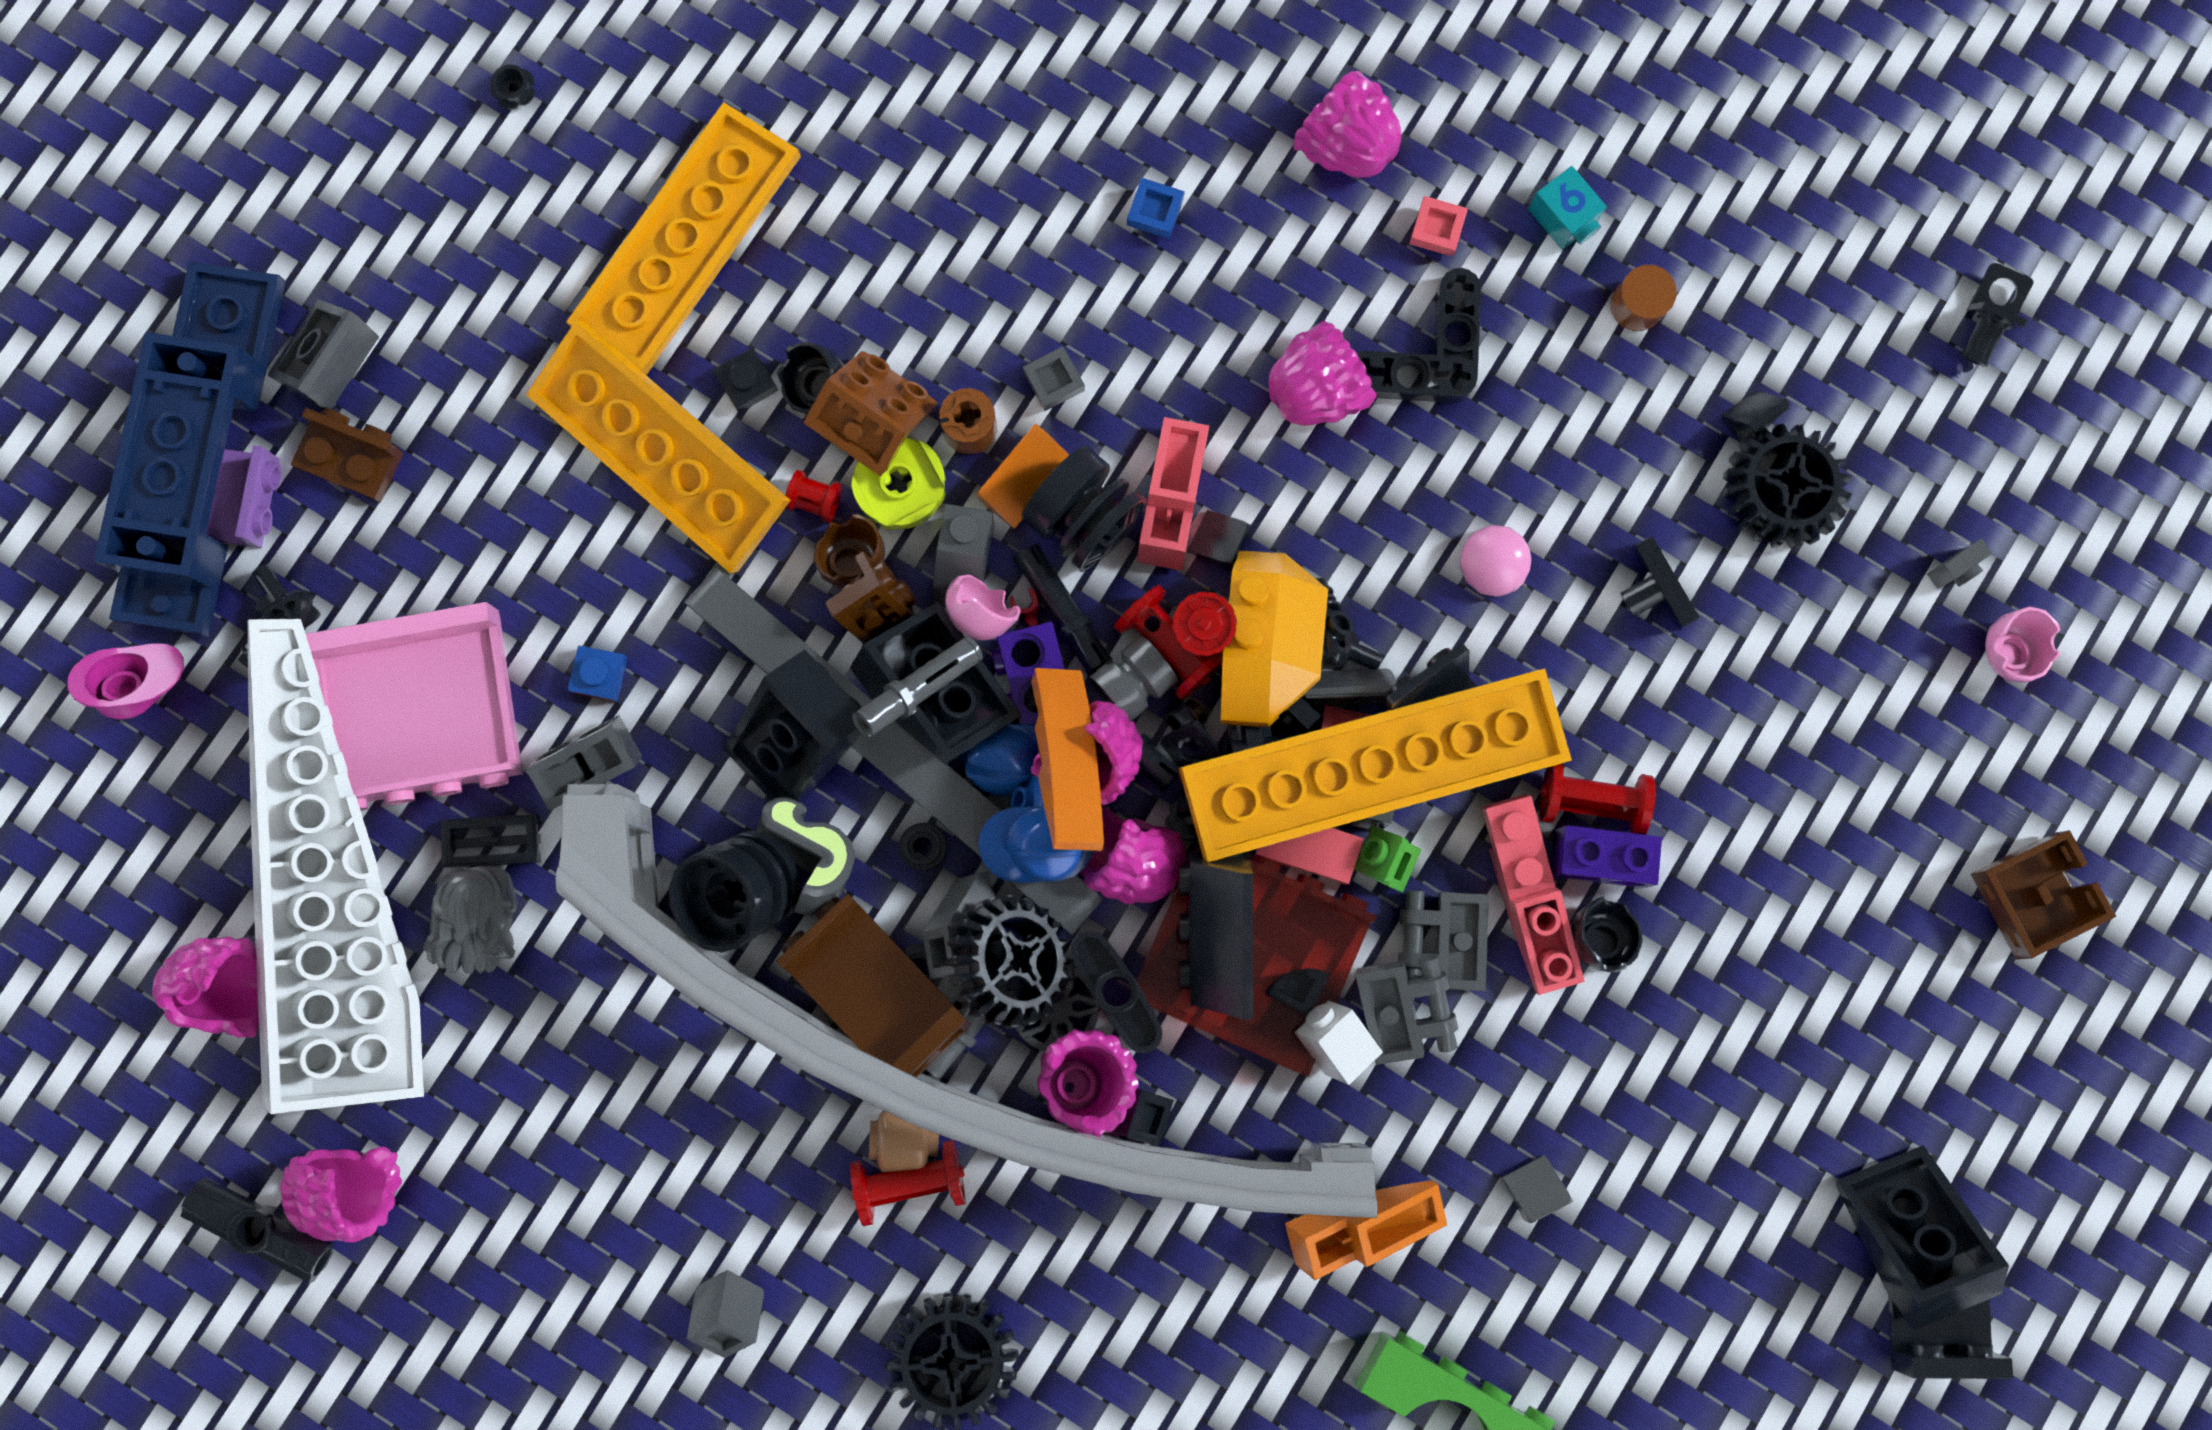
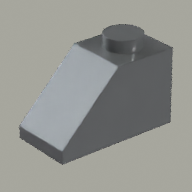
M945 504L936 553L932 605L939 601L943 608H946L947 589L950 583L958 576L970 574L984 583L995 526L991 511Z

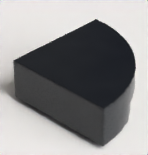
M1313 968L1293 970L1277 978L1268 987L1265 994L1307 1016L1313 1010L1331 974Z

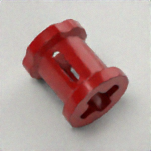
M796 470L787 487L785 496L791 501L785 510L794 511L797 508L821 516L822 522L830 524L840 504L843 491L842 484L834 482L832 485L807 478L804 471Z

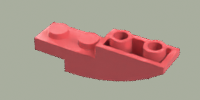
M1523 794L1481 806L1492 849H1489L1496 878L1515 938L1536 993L1541 995L1585 982L1577 950L1574 946V939L1560 889L1555 887L1532 796Z

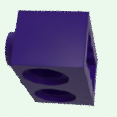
M1052 621L1004 633L997 637L1000 647L991 649L997 676L1007 674L1011 689L1007 696L1022 715L1018 719L1020 724L1036 725L1039 716L1038 713L1029 711L1024 704L1026 693L1032 689L1031 681L1035 668L1064 669ZM1030 642L1037 646L1040 657L1033 666L1021 667L1014 662L1012 653L1018 644Z
M1566 825L1554 830L1551 872L1554 878L1636 888L1656 886L1659 881L1662 837Z

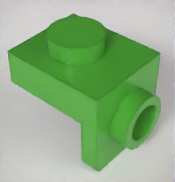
M1372 826L1362 846L1354 870L1403 893L1422 849L1408 843V840L1402 836Z

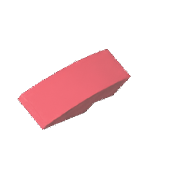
M1164 417L1139 542L1137 563L1182 571L1210 425Z

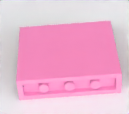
M482 602L306 634L319 676L318 682L325 704L329 708L335 737L340 752L343 753L348 769L349 782L353 794L356 795L360 811L368 809L367 802L385 799L386 805L415 801V793L432 791L433 796L458 794L462 792L461 785L479 782L480 788L499 787L509 784L508 777L523 774L499 610L489 603Z

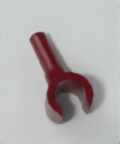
M1030 588L1027 589L1032 604L1028 608H1020L1021 612L1018 618L1020 621L1025 622L1027 628L1040 624L1037 616L1040 610L1038 598L1034 590ZM1013 595L1010 596L1011 608L1016 606Z

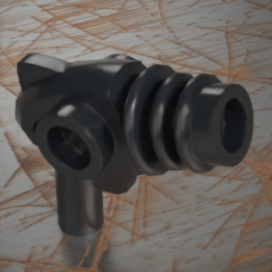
M268 564L261 565L252 572V576L265 592V595L256 603V609L262 613L258 619H301L305 631L308 626L320 617L319 610L313 606V599L310 593L301 589L288 593ZM242 647V653L237 660L248 668V648Z
M1315 578L1328 589L1322 659L1335 668L1346 665L1347 661L1350 660L1371 670L1378 669L1382 662V654L1358 644L1357 634L1353 630V623L1341 611V604L1336 601V597L1333 595V588L1328 585L1326 579Z

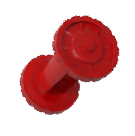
M1157 585L1140 599L1135 600L1130 605V608L1118 619L1114 628L1120 634L1134 628L1158 650L1172 670L1183 681L1175 694L1179 699L1184 700L1200 686H1205L1211 681L1210 677L1223 664V653L1220 652L1207 658L1203 655H1194L1182 648L1173 632L1172 624L1174 621L1159 606L1166 591L1160 585ZM1150 616H1156L1160 620V628L1155 632L1149 631L1146 627V621Z
M1204 591L1191 594L1184 601L1180 602L1177 610L1174 612L1172 626L1175 638L1182 645L1183 649L1197 656L1203 655L1209 658L1214 654L1223 653L1224 648L1230 645L1236 633L1237 618L1234 614L1235 611L1225 598L1218 596L1216 593H1206Z
M1563 763L1547 767L1540 793V821L1553 823L1558 811L1561 810L1629 821L1630 833L1646 835L1652 821L1655 806L1656 784L1654 777L1641 774L1637 779L1635 787L1566 777L1564 776Z
M954 1141L943 1142L942 1160L929 1162L920 1169L883 1172L868 1176L862 1160L851 1162L852 1198L855 1200L861 1225L863 1227L873 1225L874 1207L948 1190L955 1206L965 1205L966 1196L963 1182L965 1172L963 1166H960Z

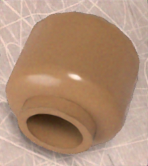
M884 1110L880 1113L878 1121H870L869 1160H876V1165L880 1171L894 1172L920 1169L927 1164L928 1156H938L939 1134L917 1127Z

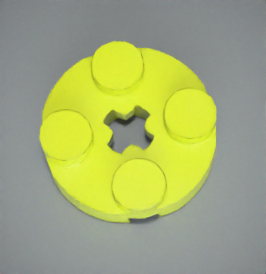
M906 438L890 467L882 476H879L858 461L854 469V476L852 475L851 485L854 497L862 512L882 528L896 530L916 527L935 514L945 499L946 479L942 463L935 451L928 444L920 440L918 442L914 439ZM898 471L902 477L907 475L912 477V480L907 483L908 490L899 493L897 490L889 491L886 488L892 482L890 475L893 472Z

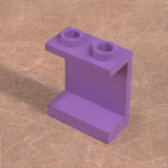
M253 446L252 453L224 449L206 531L207 535L223 543L262 548L264 535L266 536L270 532L273 517L270 504L273 490L279 487L281 481V466L278 457L260 446Z

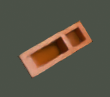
M1430 1180L1375 1190L1377 1218L1304 1214L1285 1223L1295 1265L1316 1281L1354 1260H1358L1365 1267H1368L1447 1226L1438 1183Z

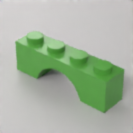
M1401 1331L1398 1332L1395 1338L1382 1332L1355 1383L1360 1392L1403 1417L1427 1402L1450 1400L1472 1409L1478 1416L1483 1430H1553L1552 1428L1556 1422L1530 1405L1525 1413L1508 1404L1512 1395L1486 1380L1482 1388L1465 1379L1468 1370L1442 1355L1439 1363L1421 1354L1425 1345Z

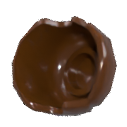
M853 514L848 522L839 524L831 522L828 525L823 537L815 545L813 561L824 581L843 588L864 577L855 556L864 551L875 563L880 560L884 561L885 545L874 522L861 515Z

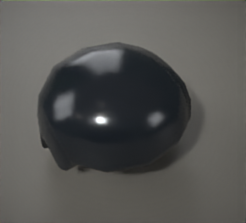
M804 341L790 345L785 349L787 359L777 370V375L782 384L783 397L790 407L795 411L808 415L827 379L842 368L844 364L833 350L816 343Z
M1605 897L1598 898L1576 913L1571 925L1574 946L1579 960L1596 971L1613 973L1625 970L1639 955L1643 943L1640 923L1628 910L1625 903L1607 901Z

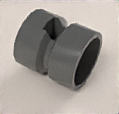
M1141 635L1121 651L1120 664L1115 662L1105 663L1089 676L1102 698L1106 702L1113 703L1120 709L1125 710L1130 721L1134 720L1148 707V696L1160 699L1179 683L1176 674L1163 656Z

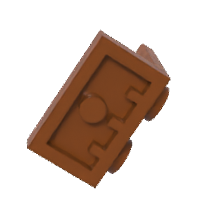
M861 351L827 379L803 423L876 474L882 476L890 467L908 434L933 412L937 401L930 397L925 388L920 384L907 381L891 370L888 363L882 358Z

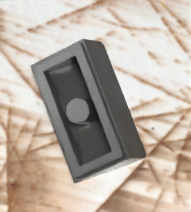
M1386 668L1376 670L1321 671L1320 680L1302 698L1311 707L1386 704V698L1389 696L1388 692L1397 681L1392 671Z

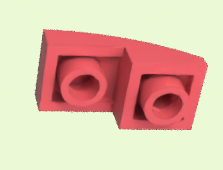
M1329 828L1257 848L1255 856L1298 871L1304 870L1348 885L1364 838Z

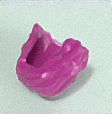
M1352 71L1344 75L1340 82L1335 84L1332 91L1326 94L1323 102L1318 103L1314 107L1310 115L1304 120L1303 127L1296 131L1293 146L1294 150H1301L1312 163H1319L1326 170L1341 171L1353 178H1368L1380 173L1387 163L1397 155L1401 143V126L1392 110L1390 100L1383 94L1380 84L1370 81L1360 71Z
M1325 320L1308 331L1297 334L1285 350L1283 356L1274 364L1269 374L1268 389L1271 401L1277 405L1281 416L1286 421L1301 426L1324 422H1339L1348 414H1356L1360 410L1369 408L1374 403L1377 395L1371 388L1372 382L1366 373V367L1359 360L1355 350L1351 349L1350 343L1347 340H1344L1341 330L1336 329L1332 323H1328Z
M1097 700L1089 705L1092 723L1086 724L1084 730L1093 736L1095 740L1101 805L1104 806L1115 801L1118 795H1122L1125 792V787L1129 786L1134 780V776L1138 774L1143 740L1137 732L1134 722L1129 720L1125 710L1120 709L1113 703ZM1040 752L1035 756L1034 765L1031 767V773L1037 777L1042 765Z
M1102 807L1104 845L1102 851L1093 852V856L1086 868L1079 872L1081 876H1084L1085 885L1094 892H1101L1106 898L1118 899L1128 905L1136 902L1152 903L1165 897L1174 889L1179 879V866H1184L1186 861V847L1180 833L1167 827L1151 825L1138 818L1121 820L1110 809Z
M226 936L222 938L213 937L212 939L199 938L191 943L180 946L165 960L163 966L157 971L153 982L152 996L158 1007L163 1009L166 1019L178 1027L195 1028L213 1034L224 1032L238 1038H254L257 1034V1028H259L256 946H254L253 942L249 938L234 939Z
M1074 1029L1067 1033L1066 1036L1058 1038L1056 1042L1050 1044L1041 1056V1073L1037 1078V1087L1039 1093L1047 1100L1048 1110L1056 1121L1067 1124L1079 1133L1101 1137L1104 1132L1113 1131L1119 1123L1124 1121L1127 1109L1131 1108L1136 1101L1135 1091L1139 1086V1081L1134 1075L1137 1064L1128 1049L1121 1048L1120 1040L1116 1036L1105 1035L1102 1031L1089 1030L1083 1032ZM1067 1083H1070L1072 1085V1090L1070 1092L1066 1091L1065 1085Z
M386 1147L373 1148L366 1153L350 1149H315L308 1151L305 1156L291 1158L289 1165L284 1168L283 1179L280 1185L281 1203L289 1222L298 1231L307 1233L322 1241L342 1240L354 1243L372 1236L378 1226H384L387 1223L388 1212L395 1205L394 1193L402 1184L400 1167L396 1164L398 1154L391 1152Z

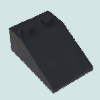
M938 601L863 644L850 668L871 698L874 699L883 693V687L892 680L901 681L965 637L961 631L956 629L948 613ZM981 660L945 687L916 705V711L908 718L899 717L895 721L946 765L1017 721L1022 715ZM947 665L935 674H933L932 676H930L929 678H927L926 682H928L929 680L937 676L939 673L947 669Z
M804 649L764 676L723 749L770 800L787 797L802 802L858 739L861 733L853 722L852 714L859 710L861 706L854 698L849 697L832 679L828 670Z
M1924 1145L1836 1181L1838 1191L1886 1291L1912 1330L2002 1294L2009 1264Z

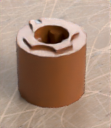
M1642 265L1634 268L1616 287L1611 297V312L1615 320L1622 327L1631 331H1645L1654 327L1673 307L1676 300L1677 290L1673 277L1665 269L1656 265Z
M972 388L959 389L950 393L943 401L939 411L940 424L947 444L956 452L965 455L979 454L987 450L994 442L997 434L995 408L990 398L983 392Z

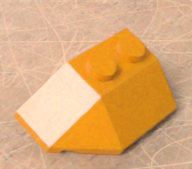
M1238 552L1232 569L1229 604L1233 607L1237 618V629L1232 642L1223 650L1221 724L1269 727L1279 718L1282 712L1292 706L1321 678L1328 589L1285 553Z

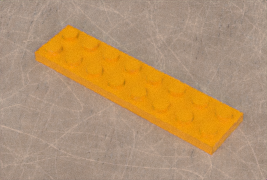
M1544 668L1179 768V773L1203 858L1207 862H1211L1572 761Z

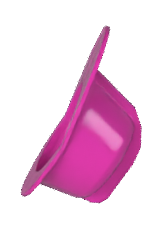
M146 644L99 650L85 656L74 665L68 676V691L75 701L87 707H94L99 713L108 718L118 720L134 718L143 714L178 682L184 670V657L177 648L168 644Z

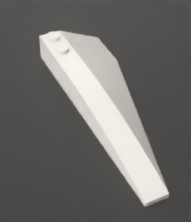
M301 619L248 620L251 834L263 1109L270 1114L424 1097L419 997L406 965L405 952L402 943L399 942L391 916V907L382 888L376 859L356 795L353 794L349 782L348 769L332 727L333 721L318 682L319 676Z

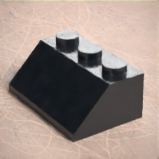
M1188 851V866H1179V895H1188V913H1179V941L1188 942V960H1179L1180 989H1188L1192 1006L1240 1019H1253V872L1247 853L1243 852L1207 862L1203 858L1202 851Z

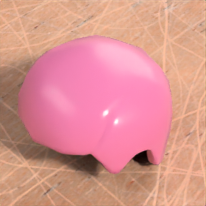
M1489 525L1473 532L1466 540L1460 555V567L1466 583L1480 594L1496 597L1516 591L1524 583L1530 571L1532 560L1530 548L1524 537L1510 527Z
M970 574L956 577L950 583L946 592L945 603L950 620L957 630L974 640H992L1003 635L1018 620L1021 612L1019 606L1006 608L1004 603L1006 592L1004 590H989L981 580Z
M2030 606L2002 615L1990 626L1986 636L1985 647L1989 665L1992 666L1998 675L2008 681L2026 683L2045 676L2053 661L2060 656V652L2054 646V637L2061 629L2058 622L2046 610Z

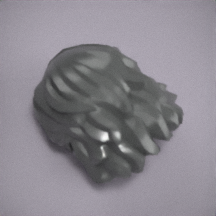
M491 865L476 866L467 870L459 868L449 871L440 879L433 897L432 908L430 909L432 918L429 923L430 934L423 945L429 962L432 964L437 963L440 969L446 968L450 973H456L462 965L463 971L466 974H472L474 969L480 974L484 970L489 974L495 970L500 959L514 957L516 951L513 949L514 940L510 927L512 925L513 913L517 909L518 900L511 877L505 870Z

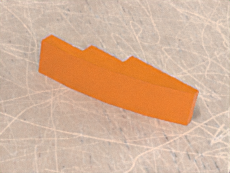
M1035 668L1031 683L1039 715L1035 726V734L1042 761L1038 780L1053 849L1102 851L1104 836L1098 764L1094 737L1084 730L1085 725L1092 723L1082 670Z

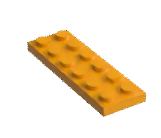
M723 102L568 318L566 323L571 328L575 321L585 322L647 375L801 158L799 149Z
M574 322L526 393L528 398L730 574L739 572L791 501L585 322Z

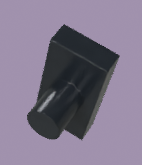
M1653 536L1636 544L1635 550L1650 577L1620 593L1633 617L1665 601L1681 629L1698 621L1700 618Z

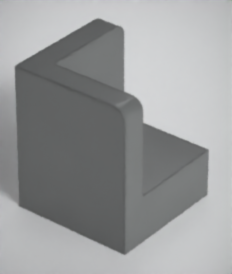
M729 1270L698 1285L695 1290L686 1339L723 1358L756 1343L764 1290Z

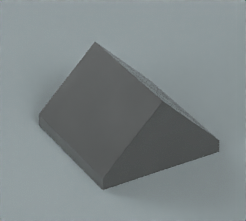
M318 300L267 376L318 407L332 409L379 339V336L350 310Z

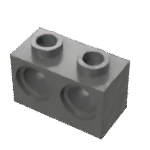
M620 715L536 757L526 768V771L549 811L563 804V795H567L568 784H603L634 768L641 759L642 754Z

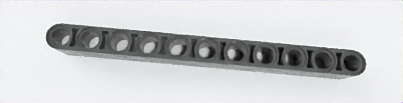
M715 567L684 602L766 674H769L805 649L817 662L821 663L828 670L832 679L849 697L854 698L861 708L872 701L718 568ZM893 721L873 736L865 737L861 733L851 747L981 858L978 848L980 832L987 820L999 812L1000 809L950 766L941 762L896 721ZM1077 875L1052 882L1018 883L1008 881L1028 899H1033L1036 906L1049 909L1048 916L1054 921L1061 923L1060 926L1072 936L1103 900L1097 892L1089 889Z

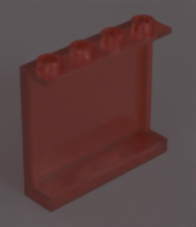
M1199 841L1197 842L1194 851H1201ZM1255 854L1253 859L1249 860L1253 872V1019H1240L1192 1006L1188 989H1180L1179 960H1188V942L1179 941V913H1188V895H1179L1178 885L1137 978V983L1151 1007L1296 1073L1309 1077L1316 1059L1310 1055L1294 1033L1306 1022L1307 1016L1266 995L1265 992L1282 975L1293 970L1313 968L1331 974L1314 1008L1325 1004L1327 1001L1337 1003L1368 928L1377 917L1366 911L1369 904L1347 893H1342L1340 899L1322 892L1325 886L1324 883L1301 873H1298L1296 880L1278 872L1281 867L1279 863Z

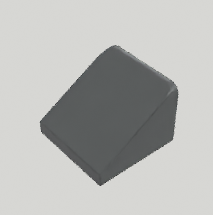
M1545 1155L1502 1176L1523 1220L1528 1223L1536 1222L1573 1202L1569 1192Z

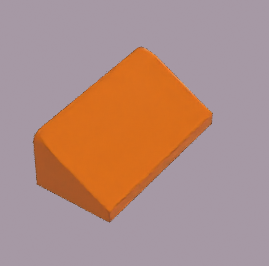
M1034 424L978 491L979 502L1015 529L1022 521L1021 514L1034 492L1069 454L1044 429Z

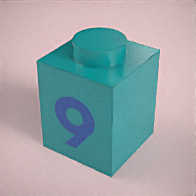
M1570 166L1536 192L1528 210L1563 250L1575 240L1579 245H1582L1594 236L1601 228L1598 221L1607 206L1576 169Z

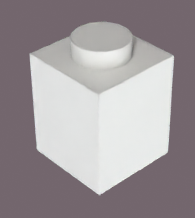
M1327 1001L1325 1004L1319 1005L1310 1011L1306 1017V1022L1294 1032L1325 1075L1348 1085L1383 1053L1353 1009L1331 1001Z

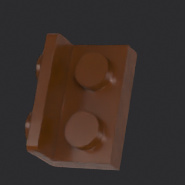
M323 407L321 413L305 408L301 417L307 420L309 425L290 465L297 470L381 503L404 454L390 442L393 436L369 424H366L363 430L348 425L350 418L327 407Z
M862 551L855 558L864 577L846 585L837 595L825 603L832 617L860 642L865 644L915 615L912 606L917 603V600L911 589L902 579L897 582L892 571L883 560L875 563Z

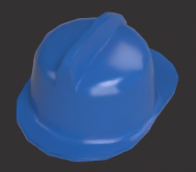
M1012 723L960 755L959 758L965 767L966 776L981 791L993 796H1006L1012 794L1017 787L1023 786L1026 780L1031 779L1033 776L1031 767L1034 765L1035 756L1039 753L1035 734L1036 725Z
M1044 806L1013 807L1000 810L985 823L980 832L978 844L982 862L992 874L1005 881L1018 883L1052 882L1074 877L1086 868L1094 850L1053 849Z

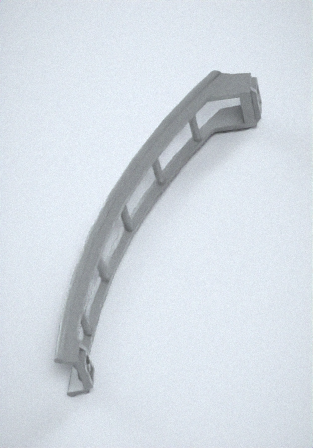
M568 784L567 795H563L560 862L556 872L557 892L605 935L692 1002L805 1072L917 1127L1021 1165L1135 1194L1251 1212L1377 1218L1372 1148L1361 1143H1311L1310 1154H1299V1163L1244 1160L1140 1144L1102 1134L1101 1137L1079 1133L1066 1124L1038 1118L947 1085L923 1073L916 1078L861 1051L848 1036L743 973L717 952L705 950L690 941L678 927L676 921L659 908L651 808L640 803L638 794L618 784Z

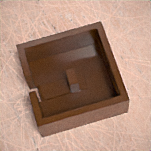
M2070 830L2052 833L1971 873L2016 960L2032 959L2117 917L2098 882L2080 884L2073 887L2065 871L2082 868L2088 865Z

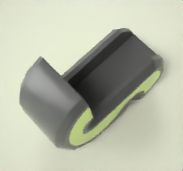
M787 797L775 798L764 806L756 832L765 833L780 842L793 858L795 865L812 874L800 894L794 912L808 916L817 914L831 899L835 897L840 898L844 891L855 860L852 842L838 827L826 822H803L807 811L803 803Z

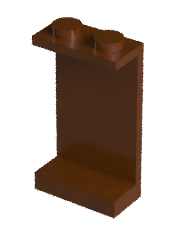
M848 893L841 900L839 897H835L826 903L817 914L819 921L806 933L801 930L791 936L781 948L784 954L776 960L779 966L796 979L861 1051L916 1078L972 1026Z

